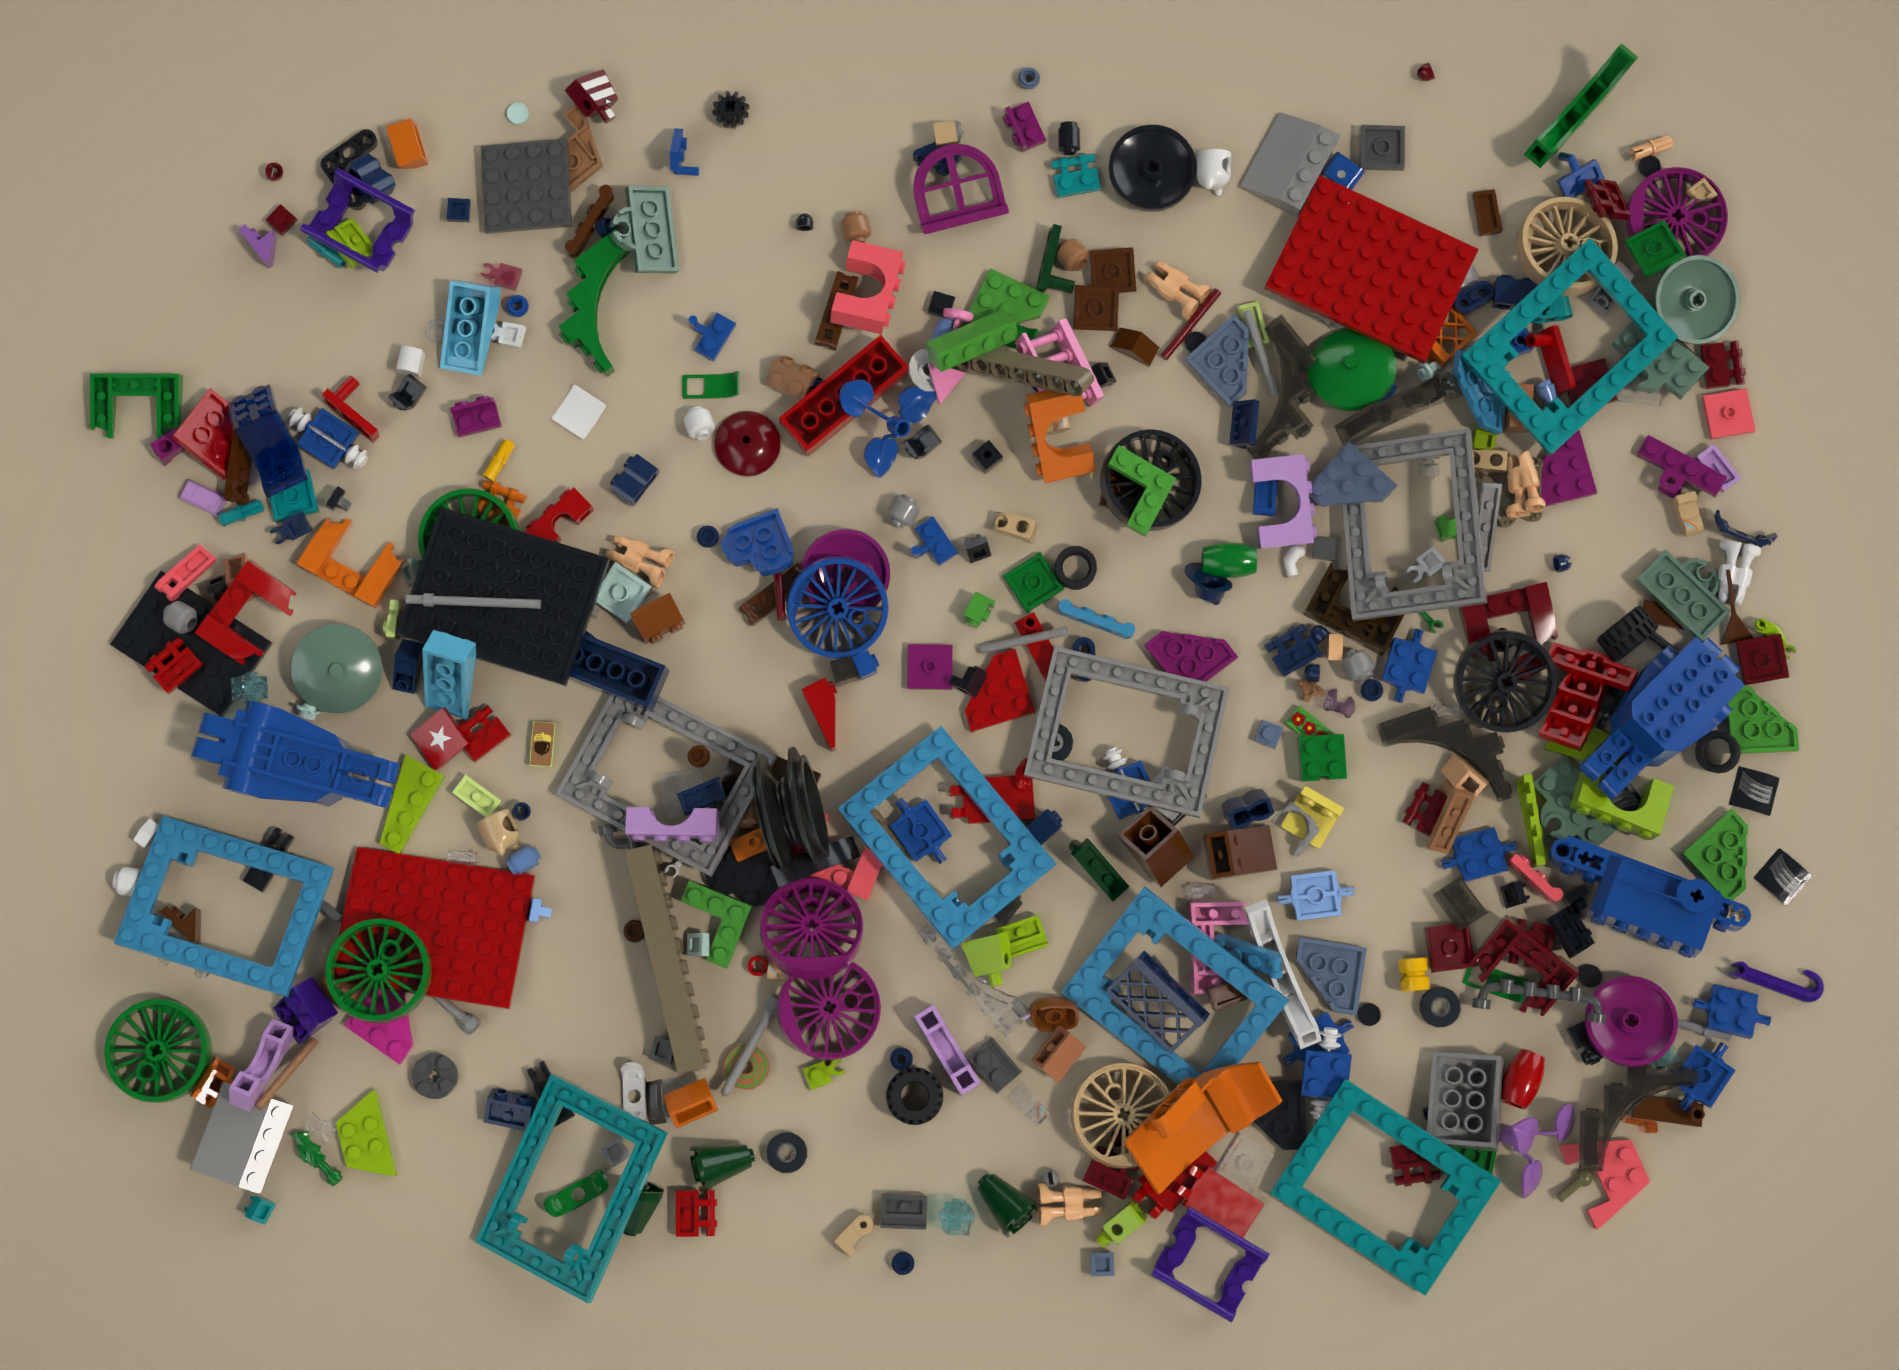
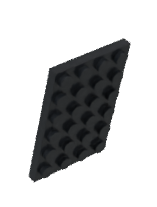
M160 571L110 645L142 666H145L150 661V657L160 653L166 647L165 644L169 641H174L179 636L184 641V644L178 648L179 651L182 652L188 647L204 665L177 688L223 717L273 643L242 622L234 619L229 627L256 645L264 653L259 657L255 653L245 658L246 663L243 665L194 633L215 605L189 588H186L175 601L184 602L195 609L198 618L196 627L184 634L177 633L168 628L163 621V611L167 605L173 602L166 598L164 592H159L155 588V584L166 574ZM173 581L169 584L172 588L177 585ZM173 654L163 661L164 665H167L175 658ZM156 667L152 672L156 674L159 672V669Z

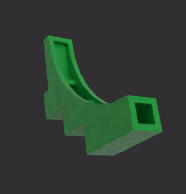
M1621 43L1572 102L1535 139L1524 155L1539 168L1543 167L1564 146L1572 134L1584 124L1592 112L1608 97L1638 57Z
M616 229L574 260L576 264L574 270L583 281L566 294L569 299L567 304L576 313L559 325L561 331L559 336L566 345L570 343L574 348L581 344L579 347L586 356L591 355L595 360L593 365L601 374L604 371L607 376L615 371L606 357L599 340L597 328L598 305L608 277L616 266L631 252L617 246L612 239L611 234L617 231Z

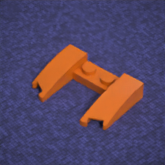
M327 518L296 564L377 609L405 561L402 558L397 560L391 551L395 546L389 542L366 577L331 558L352 521L344 519L343 523H331V519Z

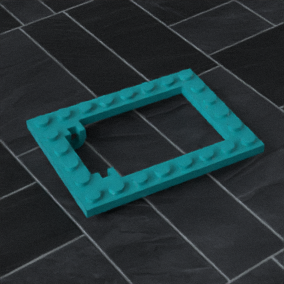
M1589 238L1466 350L1461 357L1540 446L1551 455L1679 336L1596 243ZM1588 271L1645 337L1570 407L1567 408L1557 397L1541 410L1504 369L1512 359L1519 355L1509 342Z
M551 1074L475 1243L578 1299L591 1303L668 1133ZM565 1107L635 1143V1146L588 1250L574 1243L566 1250L563 1261L520 1239L522 1231L517 1228L519 1224L527 1223L529 1218L516 1212L560 1112Z
M1345 1078L1275 1183L1270 1194L1426 1296L1501 1183V1180ZM1352 1111L1448 1173L1440 1187L1446 1192H1451L1459 1201L1427 1249L1420 1242L1407 1236L1401 1247L1397 1249L1303 1187Z

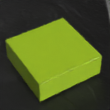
M1475 428L1472 440L1473 450H1494L1497 435L1481 428Z

